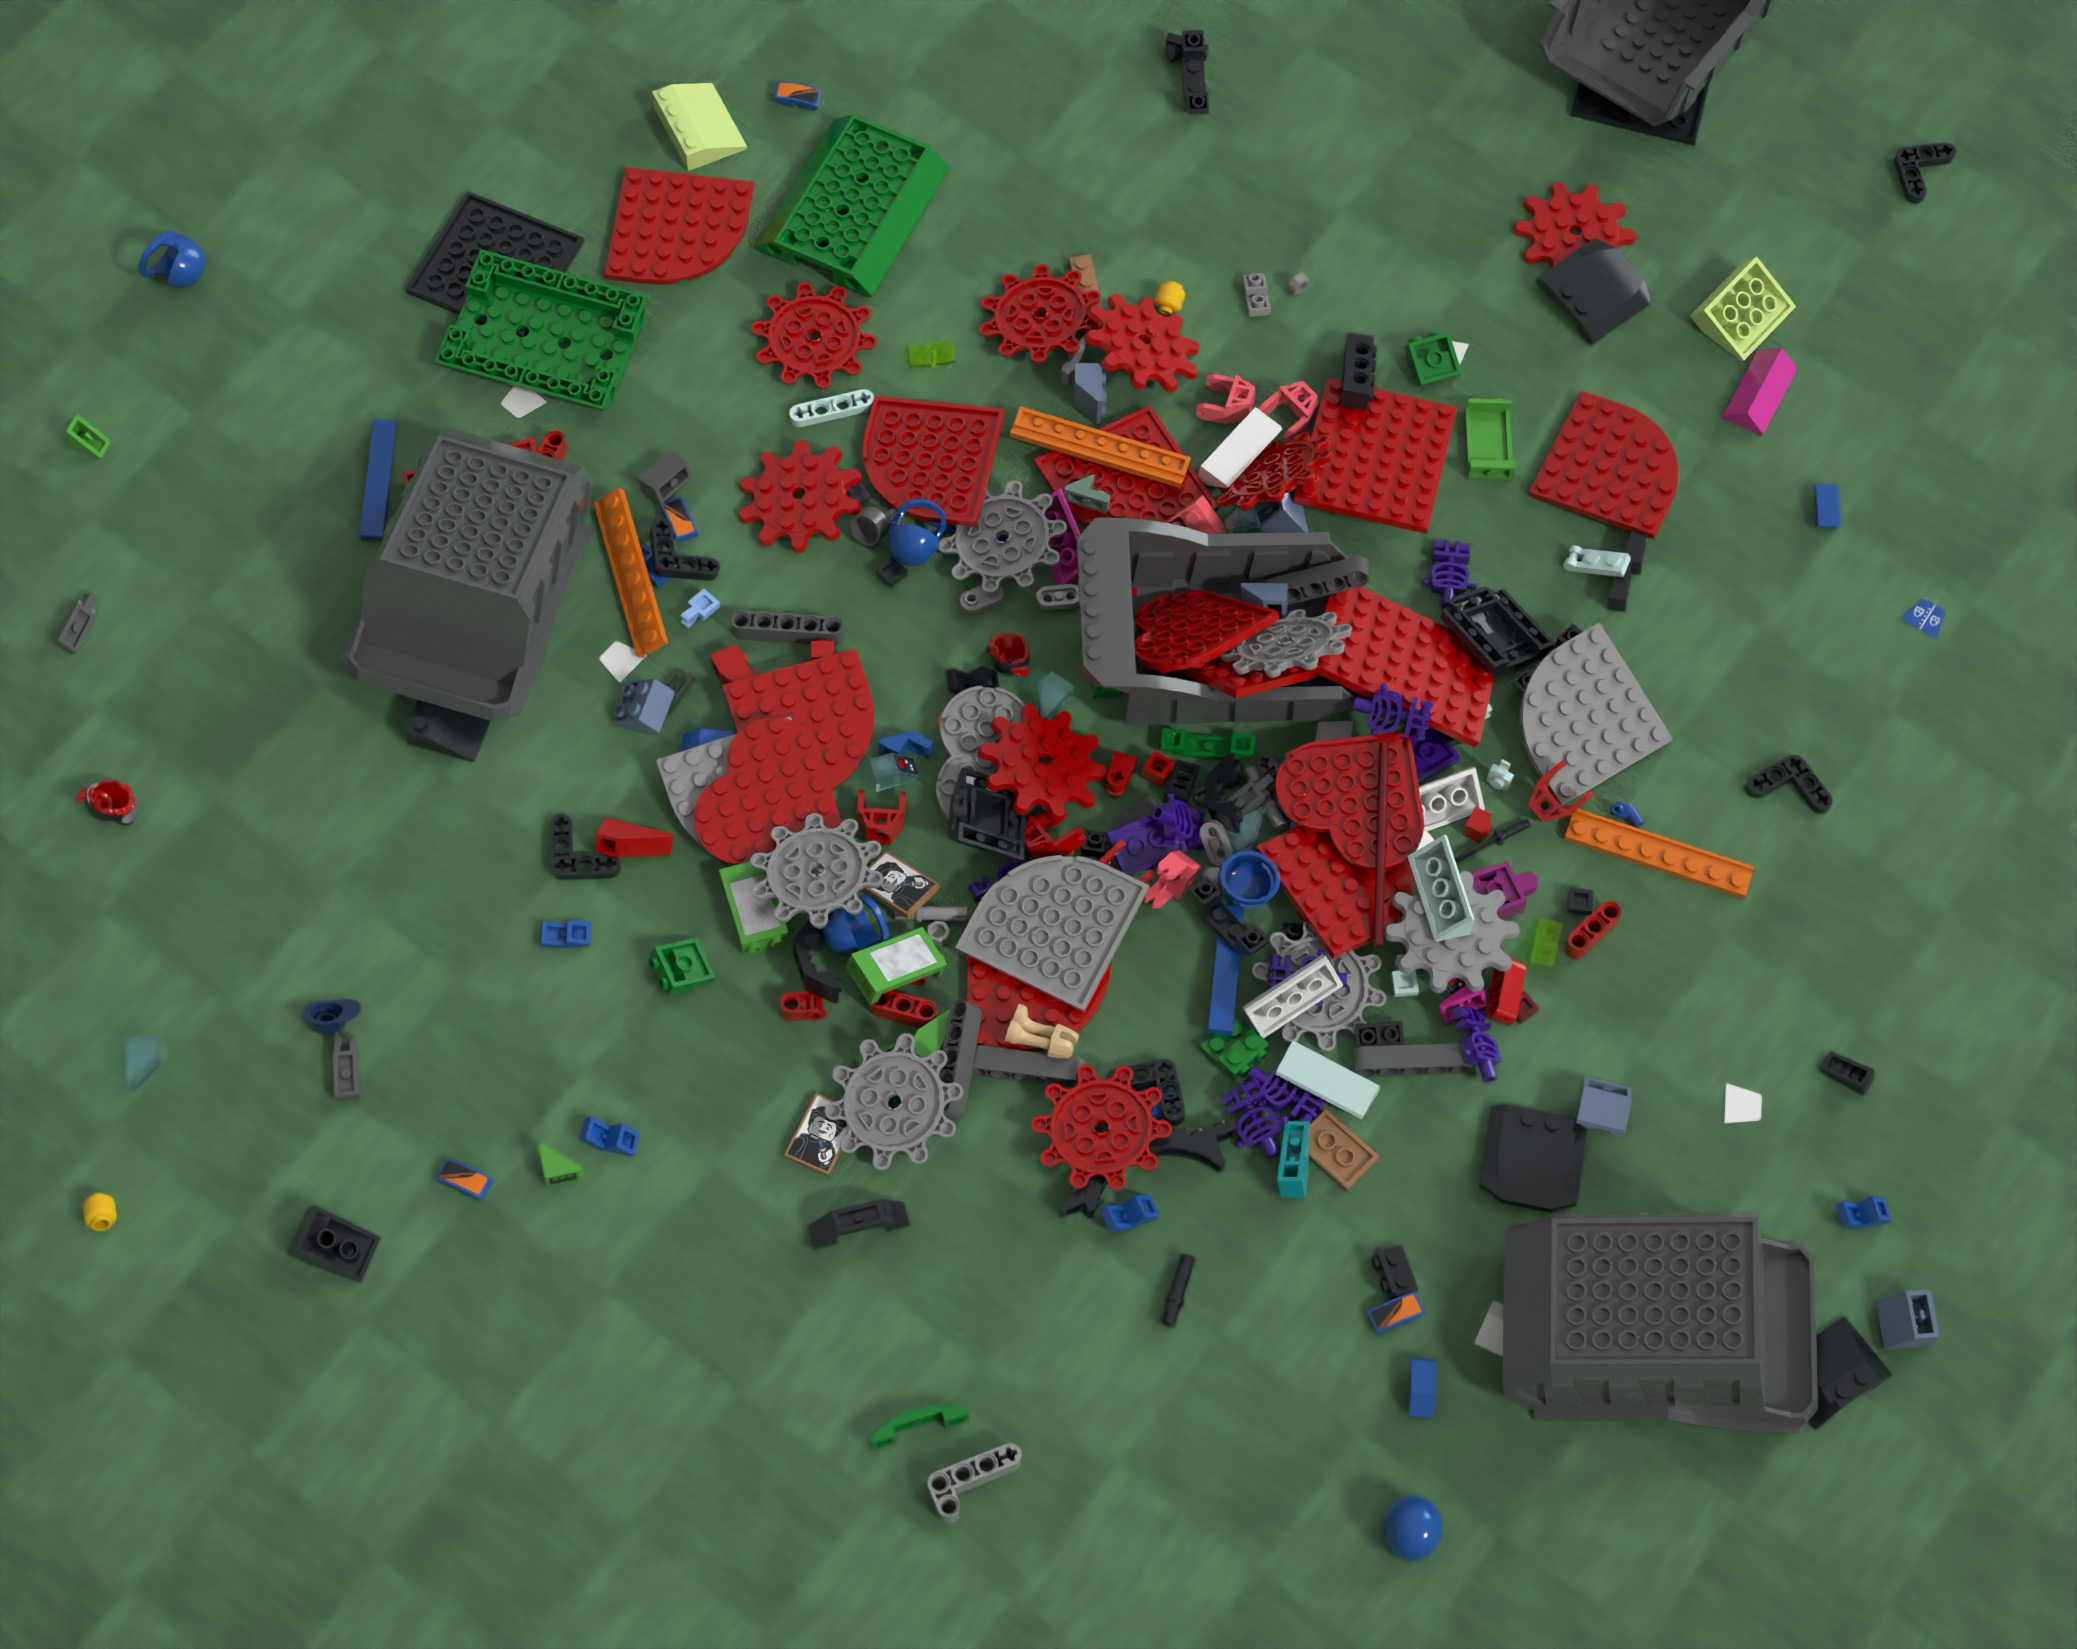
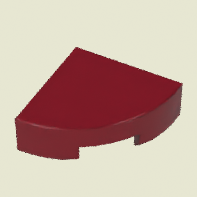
M1525 991L1522 992L1516 1018L1519 1024L1525 1022L1539 1012L1540 1009Z

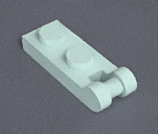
M1572 545L1568 552L1569 558L1565 559L1563 567L1572 572L1624 577L1631 558L1628 553L1582 549L1579 546Z

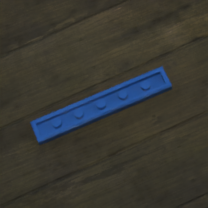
M373 419L360 527V539L381 540L385 530L397 428L396 420Z
M1224 905L1243 924L1244 908ZM1218 935L1208 1033L1232 1036L1240 953L1233 952Z

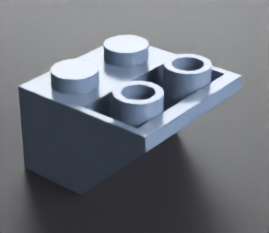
M1075 363L1073 407L1095 425H1100L1101 417H1105L1107 400L1105 391L1106 372H1102L1100 363Z
M1285 493V497L1281 501L1273 502L1270 500L1263 502L1252 512L1256 532H1309L1303 505L1294 504L1296 493Z
M1241 583V601L1278 611L1279 619H1284L1288 616V584Z
M656 679L628 681L622 689V696L614 710L611 723L643 734L660 733L675 691Z
M1584 1076L1577 1100L1576 1123L1585 1128H1598L1609 1134L1624 1135L1632 1100V1088Z
M1930 1289L1905 1291L1875 1301L1883 1350L1932 1347L1939 1339V1330Z

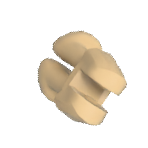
M1018 1004L1014 1018L1009 1025L1005 1042L1040 1047L1047 1050L1046 1056L1068 1059L1072 1056L1074 1046L1079 1039V1034L1060 1024L1054 1027L1036 1023L1028 1018L1027 1007Z

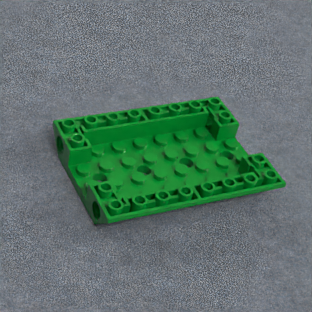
M852 114L834 119L759 238L755 249L793 265L798 257L832 271L833 282L872 298L949 172L950 167L931 146ZM880 146H885L888 149L885 151H879L876 148ZM864 177L868 179V181L865 183H860L857 181V179ZM842 209L848 211L845 215H840L837 212ZM827 242L828 246L819 247L817 244Z
M480 249L465 285L467 298L456 324H449L434 363L593 409L606 410L614 402L643 328L648 295ZM478 317H486L487 322L484 325H477ZM523 328H526L529 331L528 335L525 337H519L517 335V331H520ZM563 341L571 343L566 349L559 347V344ZM604 353L613 355L610 360L605 361L601 359Z

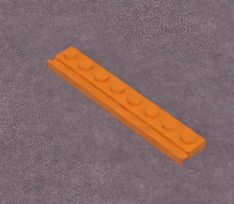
M1021 406L1013 428L1010 431L1011 438L1181 488L1191 462V457Z
M618 487L602 497L601 501L594 502L593 504L637 657L645 658L646 654H651L667 645L668 640L624 490Z
M1580 809L1572 814L1564 837L1565 841L1741 899L1746 897L1754 866Z

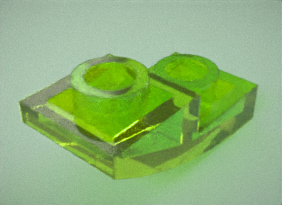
M932 341L931 345L909 344L907 347L910 368L937 367L952 364L956 361L954 342Z
M1539 918L1530 962L1554 967L1563 923Z

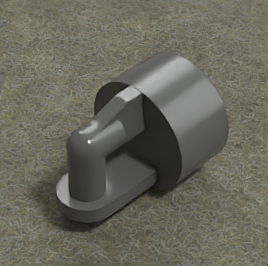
M879 505L864 508L850 522V530L853 537L865 546L875 545L887 534L897 510L894 508L888 510Z

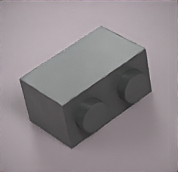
M668 451L640 475L637 480L643 494L662 504L688 482L693 475L686 460Z

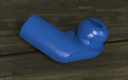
M1615 803L1612 805L1611 812L1615 817L1628 819L1635 828H1639L1644 824V820L1633 805L1627 803Z

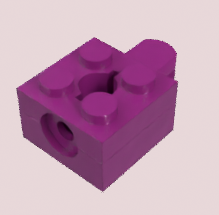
M1508 861L1471 873L1474 878L1473 890L1478 894L1486 895L1494 890H1500L1505 895V903L1497 910V916L1502 920L1523 913L1527 904L1526 896L1534 894L1538 887V877L1533 872L1526 871L1514 875Z

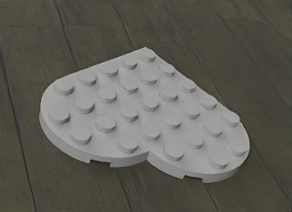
M982 686L968 688L953 697L943 711L940 723V738L950 758L944 763L938 774L936 799L941 812L948 821L950 800L961 768L964 767L989 776L997 771L995 764L981 759L977 754L980 745L984 743L996 744L999 742L998 735L991 729V721L1001 716L1011 723L1021 722L1020 711L1025 704L1016 695L1003 688ZM1038 758L1041 764L1049 765V760ZM1039 805L1032 806L1027 814H1029Z

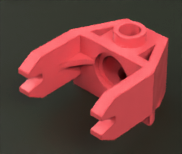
M1218 374L1208 375L1206 387L1213 391L1229 394L1225 407L1207 403L1198 404L1196 416L1202 420L1220 424L1242 422L1253 410L1255 386L1247 381H1243L1238 375L1235 378Z
M1304 381L1292 383L1290 386H1281L1276 393L1258 408L1265 415H1269L1284 403L1300 419L1283 435L1285 443L1290 442L1296 435L1309 429L1318 409V395Z
M1180 850L1169 853L1159 862L1157 874L1161 875L1158 881L1149 888L1143 902L1148 903L1152 901L1153 905L1151 908L1157 909L1164 906L1173 897L1180 900L1195 882L1202 866Z

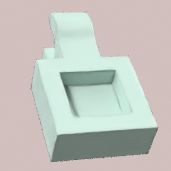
M1503 759L1500 766L1493 764L1486 781L1495 789L1507 792L1514 777V774L1508 772L1511 764Z
M1405 954L1396 955V971L1391 972L1394 997L1413 996L1419 993L1416 970L1405 974L1399 971L1397 967L1398 960Z

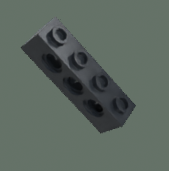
M1350 332L1347 334L1344 349L1340 407L1366 411L1368 402L1373 401L1374 389H1370V387H1374L1375 374L1371 373L1375 372L1376 360L1373 359L1376 358L1377 346L1374 345V336Z

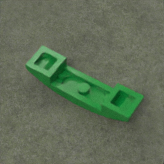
M1162 728L1160 750L1181 757L1202 760H1223L1231 753H1234L1237 760L1254 757L1255 734L1232 732V737L1186 734V729Z
M939 1405L906 1412L892 1419L875 1432L870 1438L871 1450L895 1444V1433L942 1419L944 1428L968 1422V1409Z

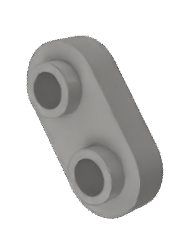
M999 584V588L994 594H987L983 591L982 585L968 590L961 595L960 608L964 613L974 615L997 606L1003 600V588ZM971 598H972V599H974L975 601H974V602H970V601H968V599H971Z
M1074 584L1044 586L1037 592L1036 603L1043 610L1075 608L1079 605L1078 586ZM1067 597H1073L1074 599L1068 600ZM1045 599H1050L1051 601H1050V602H1045L1044 600H1045Z
M1217 820L1206 821L1200 828V837L1210 861L1214 865L1220 866L1227 857L1233 855V849L1224 826ZM1210 828L1216 829L1217 834H1213ZM1219 849L1224 850L1225 855H1221Z

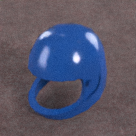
M171 230L165 231L157 236L146 248L141 256L138 271L144 278L155 275L168 277L169 287H190L204 273L206 265L205 254L195 241L185 235ZM164 245L168 246L160 260L145 271L147 261L157 248Z
M924 499L910 500L897 509L889 528L888 548L890 555L898 563L909 567L924 565L935 554L939 547L938 539L943 534L946 526V514L943 509L936 503ZM927 507L933 509L939 515L941 525L931 533L919 526L900 525V521L908 509Z
M1240 851L1227 857L1220 865L1218 883L1223 896L1234 905L1242 908H1257L1266 904L1277 893L1280 885V875L1274 863L1265 855L1255 851Z
M861 894L857 897L874 914L881 936L870 925L863 908L860 914L855 916L850 915L843 909L831 911L828 914L826 926L821 930L825 943L837 954L851 955L889 940V931L885 919L876 903L866 894Z
M1404 1496L1390 1507L1384 1518L1383 1533L1386 1545L1394 1556L1405 1562L1421 1561L1428 1558L1437 1549L1438 1543L1443 1536V1523L1438 1509L1432 1502L1421 1496Z

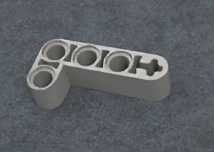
M1007 1443L932 1473L928 1478L927 1491L939 1520L946 1524L957 1521L960 1515V1502L957 1494L1016 1471L1021 1464V1449L1016 1444ZM1009 1454L1010 1457H1014V1461H1010L1009 1458H1006V1455ZM983 1463H989L993 1466V1469L985 1472L979 1466ZM960 1472H965L969 1475V1478L966 1481H960L956 1478V1475ZM943 1482L946 1487L938 1491L932 1487L933 1483ZM952 1505L956 1510L951 1514H946L942 1511V1507Z

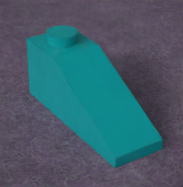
M1288 1121L1285 1124L1277 1177L1281 1198L1305 1199L1310 1141V1122Z

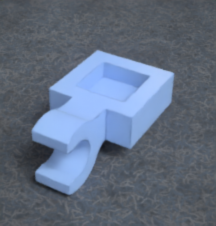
M705 589L701 590L687 602L689 609L680 615L683 619L681 624L688 629L698 617L704 621L720 608V602Z

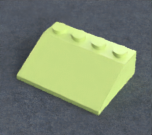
M712 83L671 84L652 91L654 109L688 171L747 149V145Z
M1756 256L1742 262L1690 317L1705 335L1740 361H1744L1796 306Z

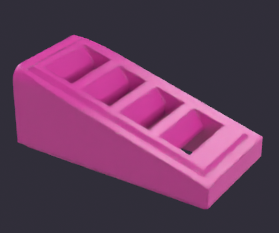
M1465 985L1440 1003L1438 1006L1443 1023L1447 1024L1456 1020L1453 1017V1010L1456 1005L1462 1008L1469 1007L1477 1010L1487 1006L1484 988L1479 992H1471Z

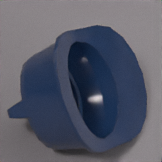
M353 999L315 1001L303 1008L302 1016L311 1024L313 1032L322 1035H332L341 1030L347 1021L354 1019L360 1013L361 1005Z

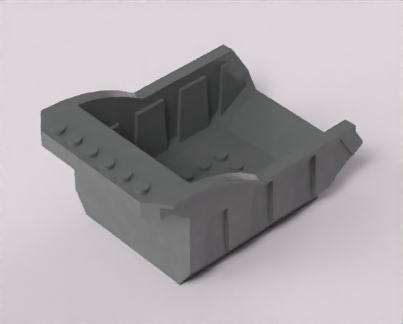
M1552 0L1549 6L1555 9V12L1539 45L1548 64L1649 124L1657 126L1686 112L1690 108L1701 89L1717 76L1724 67L1728 57L1743 45L1751 35L1755 25L1775 7L1777 0Z
M452 428L439 435L437 439L427 445L418 460V468L414 477L407 482L400 497L399 508L395 516L389 520L381 536L380 547L376 555L370 559L364 571L361 613L340 660V663L356 682L490 721L521 715L545 653L558 609L593 530V526L586 525L585 521L594 484L584 467Z
M1095 518L1077 539L1082 674L1094 686L1114 688L1122 691L1123 721L1125 725H1145V723L1203 724V722L1260 723L1261 721L1311 722L1320 719V717L1353 710L1355 698L1358 697L1357 692L1321 675L1306 681L1235 699L1176 670L1168 673H1159L1158 670L1143 668L1135 659L1134 642L1141 635L1136 629L1135 614L1141 606L1159 596L1173 592L1174 595L1187 593V590H1204L1241 600V583H1262L1268 578L1349 557L1330 541V532L1206 534L1187 527L1157 521L1129 518ZM1133 588H1137V597H1132ZM1328 595L1288 605V614L1291 611L1302 609L1306 611V617H1318L1323 614Z
M1740 1211L1737 1214L1673 1212V1214L1639 1215V1213H1609V1215L1554 1213L1546 1215L1542 1219L1507 1225L1504 1249L1502 1372L1505 1399L1533 1410L1534 1421H1672L1722 1430L1798 1434L1818 1410L1814 1258L1803 1245H1798L1794 1240H1768L1762 1238L1759 1211Z

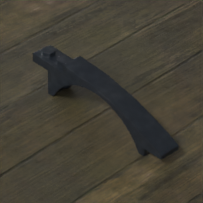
M1222 1120L1215 1123L1211 1128L1205 1130L1204 1128L1196 1129L1190 1135H1188L1185 1127L1172 1132L1165 1139L1151 1141L1149 1150L1156 1157L1176 1156L1191 1159L1219 1173L1224 1171L1226 1161L1218 1143L1236 1137L1237 1126L1234 1120L1228 1122ZM1094 1176L1083 1189H1077L1060 1205V1218L1081 1211L1085 1212L1087 1219L1094 1217L1098 1201L1108 1185L1106 1178Z

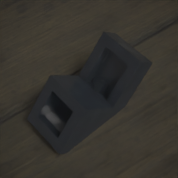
M983 666L976 668L970 673L955 668L945 671L948 691L954 694H959L975 686L999 687L997 672Z

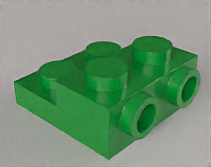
M1441 330L1430 333L1429 337L1421 339V336L1409 339V343L1404 346L1410 368L1413 367L1419 387L1462 374L1449 332L1442 333Z
M697 937L656 946L648 959L649 968L651 971H656L659 977L657 980L658 987L661 991L666 992L667 997L687 993L692 987L712 983L716 978Z
M1234 1015L1232 1036L1213 1033L1200 1045L1199 1049L1234 1082L1238 1077H1245L1251 1070L1250 1066L1256 1061L1260 1063L1266 1058L1269 1044L1253 1028L1249 1030Z

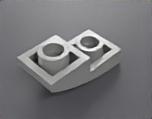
M1264 273L1242 275L1249 317L1271 315V307L1267 295L1268 287Z
M1084 337L1079 340L1080 348L1078 352L1074 355L1069 354L1068 361L1061 368V382L1067 387L1073 382L1075 363H1083L1086 351Z

